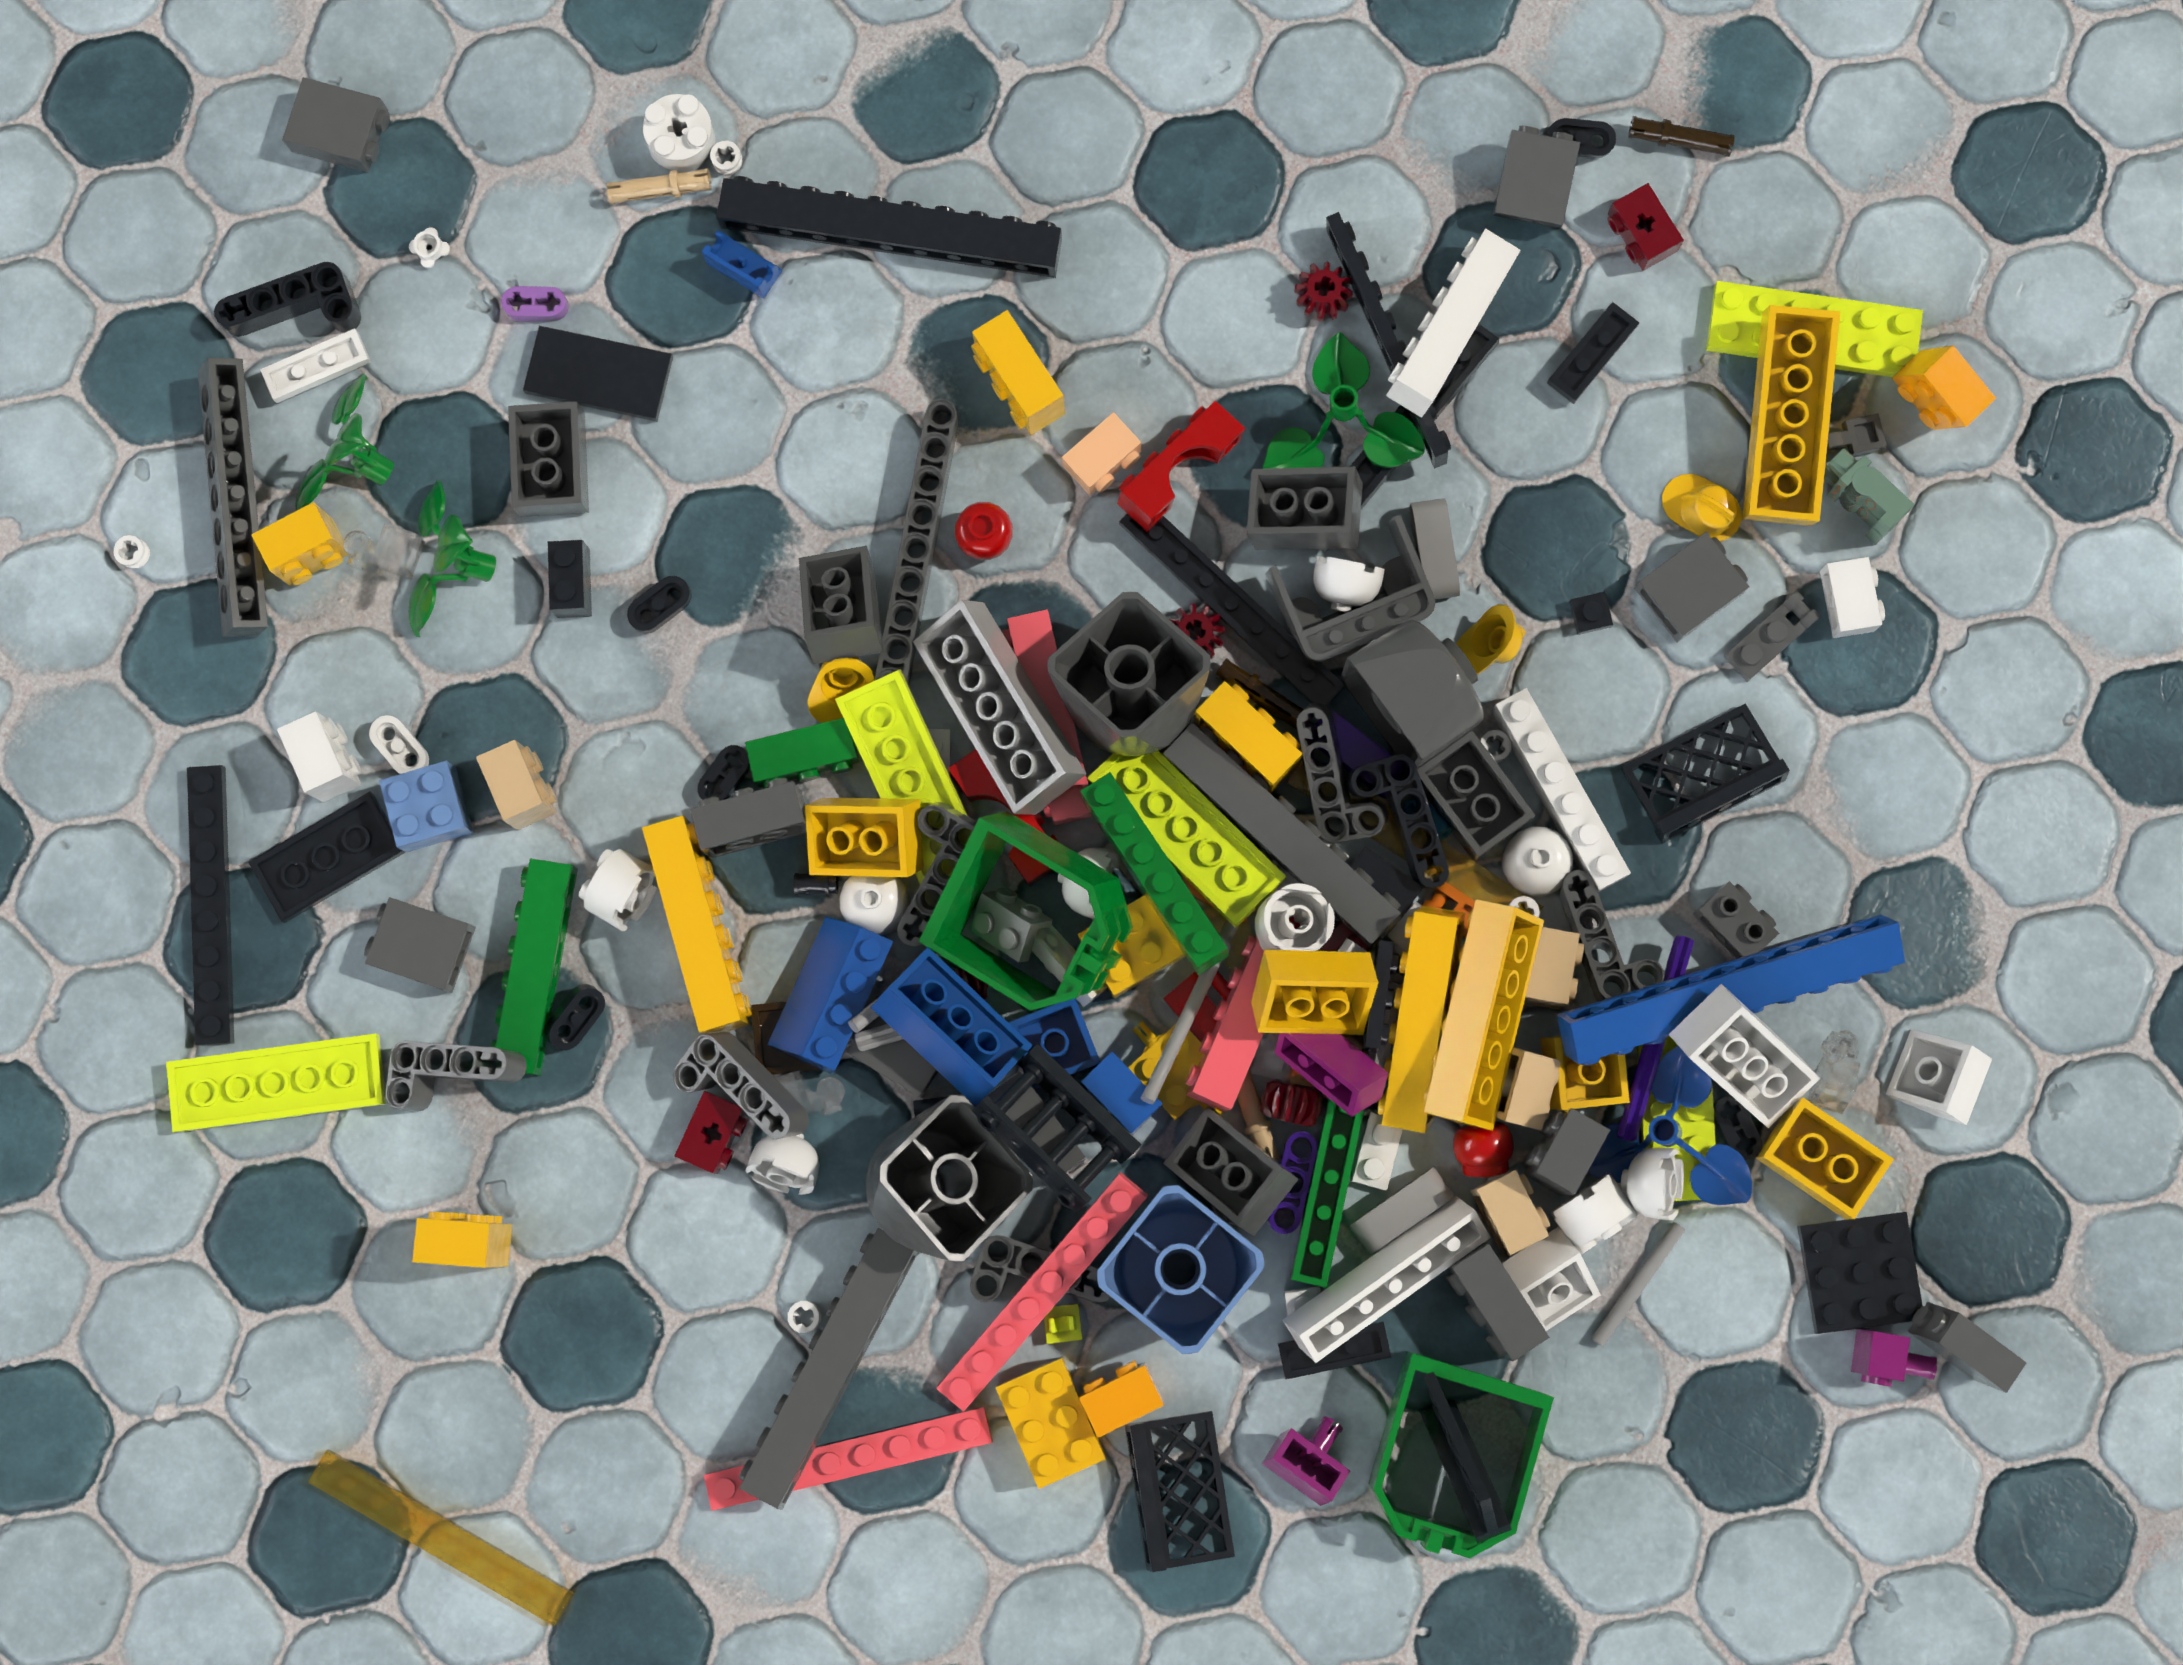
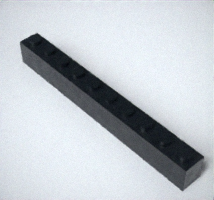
M735 176L733 179L723 178L716 216L722 229L1056 278L1062 244L1061 228L1048 221H1037L1036 224L1022 222V219L1015 216H1003L1002 219L992 218L981 211H969L968 214L958 213L947 206H936L935 209L924 208L919 203L913 201H902L901 204L890 203L887 199L879 196H869L867 199L856 198L853 194L845 191H835L834 194L823 193L818 188L812 186H802L800 189L789 188L786 184L778 181H768L767 184L755 183L752 179L744 176Z

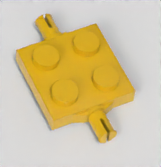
M1144 1021L1138 1025L1147 1036L1137 1026L1132 1030L1146 1047L1142 1055L1128 1068L1145 1086L1148 1084L1175 1025L1166 1033L1158 1036L1149 1029ZM1190 1030L1157 1096L1162 1102V1106L1175 1121L1192 1107L1200 1105L1204 1110L1209 1107V1105L1186 1095L1189 1085L1185 1084L1187 1075L1193 1064L1199 1065L1204 1054L1199 1051L1201 1042ZM1215 1109L1219 1115L1222 1113V1111Z

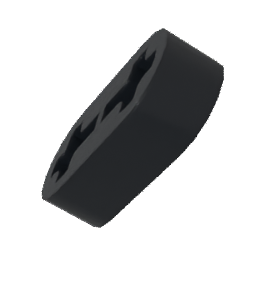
M730 745L719 753L698 783L697 792L702 800L708 798L707 784L715 785L721 777H724V780L719 786L722 794L718 797L719 801L730 798L751 768L747 751L743 747ZM739 753L742 754L740 760L743 766L740 769L734 766L726 775L725 771L730 766V763L727 761L728 756L736 757Z
M1730 1095L1716 1100L1713 1104L1714 1122L1725 1145L1738 1151L1736 1145L1740 1143V1138L1736 1131L1740 1130L1745 1139L1751 1138L1753 1140V1144L1749 1146L1750 1153L1748 1155L1745 1150L1738 1152L1745 1161L1757 1157L1762 1150V1140L1748 1110ZM1725 1102L1728 1106L1737 1107L1738 1112L1733 1114L1737 1123L1735 1127L1729 1117H1721L1720 1112L1725 1109L1723 1105Z

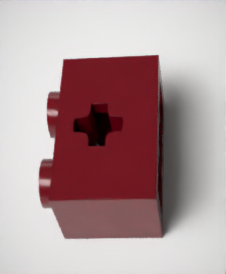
M1649 183L1612 203L1608 212L1609 226L1616 235H1621L1626 243L1625 249L1628 257L1634 264L1638 263L1642 271L1679 251L1684 239Z
M704 1091L674 1156L712 1174H718L720 1169L726 1170L734 1154V1151L730 1149L735 1136L739 1138L742 1136L749 1118L745 1117L746 1113L739 1105ZM719 1125L718 1132L722 1134L720 1140L714 1139L710 1144L711 1137L706 1134L708 1128L715 1129Z

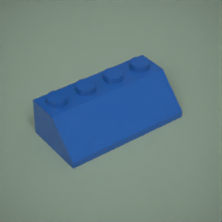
M825 917L767 1046L833 1074L853 1032L848 1022L863 1010L893 941L863 927Z
M929 947L917 957L870 1007L975 1107L995 1088L1032 1046Z

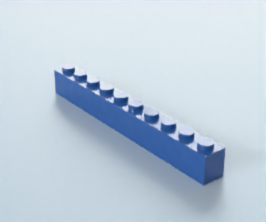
M1878 915L1557 1014L1564 1055L1577 1064L1592 1065L1599 1062L1600 1057L1610 1054H1627L1633 1051V1047L1642 1044L1654 1045L1662 1043L1720 984L1726 987L1750 1011L1758 1013L1764 1010V1006L1774 1003H1790L1796 1000V996L1806 993H1822L1829 989L1828 986L1834 984L1855 983L1863 975L1887 973L1893 969L1892 966L1905 963L1899 922L1883 915Z

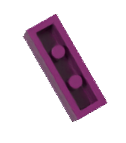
M1279 1033L1274 1053L1351 1117L1381 1099L1388 1072L1341 1034Z

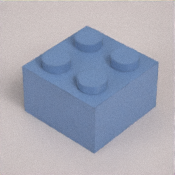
M447 760L379 780L397 848L405 852H411L474 833L457 768Z

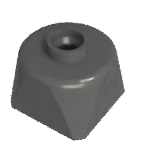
M1122 592L1048 658L1047 665L1048 673L1071 718L1079 730L1093 744L1113 754L1141 756L1164 749L1186 730L1200 701L1210 671L1211 661L1210 655L1141 594L1138 592Z
M1405 621L1346 659L1340 677L1345 687L1395 755L1403 754L1413 759L1417 769L1483 721V707L1472 684L1478 681V676L1472 664L1454 641L1450 638L1440 641L1426 626L1418 621Z
M950 1095L895 1130L875 1150L866 1175V1195L869 1208L878 1225L891 1239L911 1250L955 1262L965 1261L1032 1191L1033 1187L1031 1172L994 1132L987 1131L979 1124L977 1116L972 1112L975 1107L965 1096Z

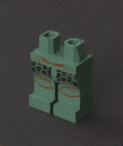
M1843 448L1825 468L1824 480L1833 487L1827 496L1834 502L1839 499L1840 504L1845 510L1856 513L1871 528L1866 537L1876 545L1904 518L1915 504L1874 467H1869L1872 461L1866 455L1857 461Z

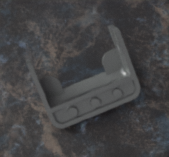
M1401 515L1393 517L1387 523L1400 556L1390 559L1383 565L1382 569H1385L1382 586L1385 592L1377 595L1367 605L1352 607L1350 612L1338 611L1322 618L1318 607L1312 600L1304 597L1290 599L1277 565L1269 568L1265 573L1286 625L1305 656L1310 660L1317 662L1325 661L1376 640L1405 621L1415 620L1420 622L1429 617L1434 611L1435 597Z

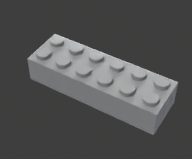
M960 600L913 641L1014 814H1038L1087 774L985 603Z

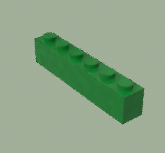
M1111 772L1082 789L1080 793L1083 803L1197 975L1199 976L1227 958L1228 947Z
M532 858L529 860V866H524L521 874V887L525 888L522 901H518L515 907L514 920L518 922L516 936L512 935L509 941L508 955L512 956L510 970H505L503 975L502 991H506L503 1005H499L497 1008L495 1024L499 1026L497 1040H492L490 1047L521 1053L526 1060L527 1068L525 1074L541 1076L547 1044L545 1027L552 1017L578 869L570 864ZM496 1062V1068H501L502 1063Z
M1330 1098L1327 1099L1318 1141L1317 1156L1309 1184L1289 1278L1290 1280L1327 1288L1364 1113V1110L1351 1117Z

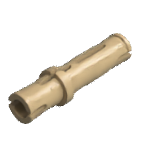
M708 168L678 173V170H673L667 175L607 182L606 184L610 204L674 195V198H679L685 193L712 190Z
M1248 1070L1237 1096L1247 1126L1244 1129L1245 1134L1250 1136L1251 1141L1265 1151L1266 1149L1268 1155L1273 1159L1279 1160L1281 1157L1278 1154L1270 1128L1273 1127L1270 1120L1267 1121L1265 1115L1260 1111L1261 1102L1250 1070Z

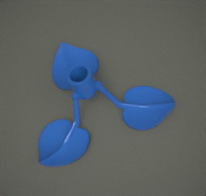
M1679 1046L1675 1047L1659 1062L1651 1089L1654 1098L1660 1103H1673L1670 1110L1666 1111L1665 1115L1657 1116L1651 1121L1649 1135L1640 1144L1639 1137H1637L1636 1141L1630 1142L1617 1136L1620 1123L1605 1126L1610 1131L1591 1164L1588 1173L1596 1178H1601L1610 1173L1617 1183H1621L1623 1170H1629L1630 1163L1637 1154L1655 1141L1665 1147L1677 1144L1701 1162L1692 1169L1690 1175L1692 1189L1701 1200L1712 1205L1747 1203L1752 1194L1751 1173L1745 1159L1738 1151L1728 1145L1716 1144L1708 1150L1706 1157H1704L1681 1139L1682 1128L1673 1119L1679 1109V1104L1687 1108L1701 1105L1711 1093L1712 1078L1695 1064Z

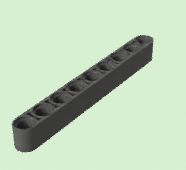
M936 399L926 409L882 637L883 652L879 653L874 681L901 669L908 687L910 684L916 653V646L913 641L919 637L959 426L955 406L946 399ZM938 413H949L951 419L948 423L939 425L933 421ZM934 445H940L945 448L942 456L932 458L927 455L928 449ZM934 478L939 484L935 490L925 491L921 488L922 482L925 479ZM919 512H930L932 514L931 521L925 525L917 524L914 519ZM916 544L923 545L926 548L925 554L920 558H912L908 555L909 549ZM908 578H916L920 581V584L915 591L906 592L902 589L903 582ZM908 611L913 614L912 621L905 626L898 625L895 622L896 616L900 612ZM895 645H903L907 648V652L901 659H892L889 657L890 649Z

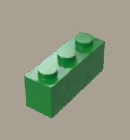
M844 718L745 742L754 783L758 787L764 786V789L767 788L766 783L776 779L787 778V780L798 778L799 782H807L819 778L818 773L832 770L833 774L844 773L852 770L853 764L860 763L856 744Z

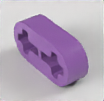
M511 287L504 292L501 299L502 308L508 317L516 321H558L565 317L569 308L568 300L563 292L556 287ZM517 297H521L525 303H531V305H520L519 311H515L510 303H515ZM551 297H555L557 302L560 303V305L554 306L553 311H549L546 305H538L539 303H550Z

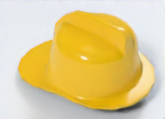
M1682 474L1673 478L1665 486L1662 494V507L1667 517L1677 525L1698 537L1707 532L1711 538L1716 537L1720 542L1731 538L1738 530L1742 520L1741 508L1737 499L1726 488L1696 474Z
M1497 604L1490 607L1461 636L1456 645L1466 655L1478 675L1492 663L1503 664L1511 661L1519 652L1526 631L1515 622L1512 609L1507 605Z
M857 656L824 662L809 692L807 704L810 714L821 723L843 718L835 699L873 682L872 670Z

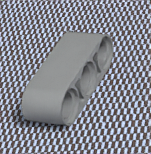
M1446 499L1410 503V520L1415 551L1435 599L1460 596L1459 576Z
M1432 1167L1356 1219L1349 1226L1368 1254L1371 1255L1454 1197V1194L1435 1167Z

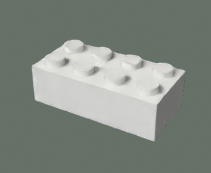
M1722 984L1669 1034L1695 1064L1767 1128L1778 1120L1820 1079L1792 1048Z

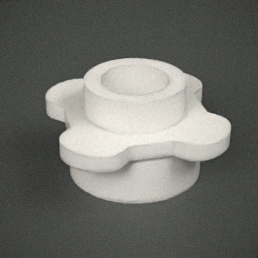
M427 228L417 234L414 240L409 243V250L411 253L419 256L423 267L431 268L435 265V261L438 258L449 254L450 246L447 242L441 241L435 228ZM428 245H432L431 250L426 249Z

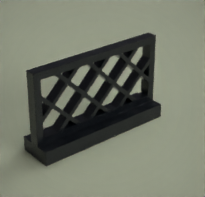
M1746 703L1621 767L1627 781L1656 828L1655 833L1661 844L1786 781L1790 771L1783 758H1778ZM1742 716L1749 727L1747 738L1726 733L1728 723ZM1724 725L1722 731L1715 730L1720 726ZM1752 733H1753V735H1754V737L1756 738L1757 741H1754V740H1751V739H1750ZM1705 734L1720 738L1716 754L1696 749L1697 739ZM1724 739L1744 745L1740 761L1719 755ZM1693 741L1691 747L1685 746V744ZM1748 746L1763 750L1769 761L1759 766L1745 763L1744 759ZM1673 750L1688 753L1689 756L1685 769L1664 764L1667 753ZM1693 755L1713 760L1709 777L1688 771ZM1662 756L1660 763L1654 761ZM1717 762L1738 767L1735 778L1728 782L1713 778ZM1642 766L1658 769L1654 785L1639 782L1633 771ZM1741 769L1748 770V772L1740 775ZM1662 771L1682 776L1678 793L1657 787ZM1686 778L1707 783L1704 794L1697 798L1681 794ZM1710 784H1711V785H1714V786H1718V787H1716V788H1714V789H1712V790L1709 791ZM1645 791L1651 792L1650 798H1648ZM1655 793L1676 799L1673 810L1659 816L1652 805ZM1679 800L1684 801V802H1687V803H1685V804H1683V805L1677 807V806H1678V803H1679Z
M1434 1372L1424 1375L1432 1408L1421 1412V1416L1477 1544L1512 1530L1455 1400L1447 1402Z
M1206 1411L1125 1424L1146 1570L1158 1572L1167 1570V1568L1235 1557L1213 1412ZM1205 1420L1207 1435L1201 1444L1197 1446L1183 1434L1191 1422ZM1183 1424L1179 1431L1171 1425ZM1165 1427L1175 1434V1437L1164 1452L1153 1445L1152 1428ZM1179 1439L1196 1450L1185 1467H1182L1168 1456ZM1207 1444L1209 1445L1210 1455L1203 1450ZM1154 1451L1161 1456L1157 1462H1155ZM1200 1454L1211 1461L1212 1472L1205 1482H1202L1189 1472V1469ZM1165 1460L1181 1471L1170 1488H1167L1158 1481L1157 1471ZM1185 1475L1201 1486L1190 1504L1174 1493ZM1213 1479L1216 1491L1209 1487ZM1160 1488L1166 1492L1162 1500L1160 1495ZM1206 1490L1217 1498L1218 1508L1210 1519L1194 1508ZM1171 1496L1186 1507V1510L1175 1525L1164 1518L1163 1507ZM1191 1511L1207 1523L1196 1540L1179 1529ZM1219 1516H1220L1221 1527H1219L1217 1524H1215V1521L1217 1520V1518H1218ZM1165 1524L1172 1529L1168 1535L1166 1534ZM1211 1527L1222 1534L1225 1550L1210 1552L1200 1545ZM1178 1533L1192 1545L1184 1557L1170 1559L1168 1544L1175 1534ZM1197 1548L1204 1553L1192 1555Z

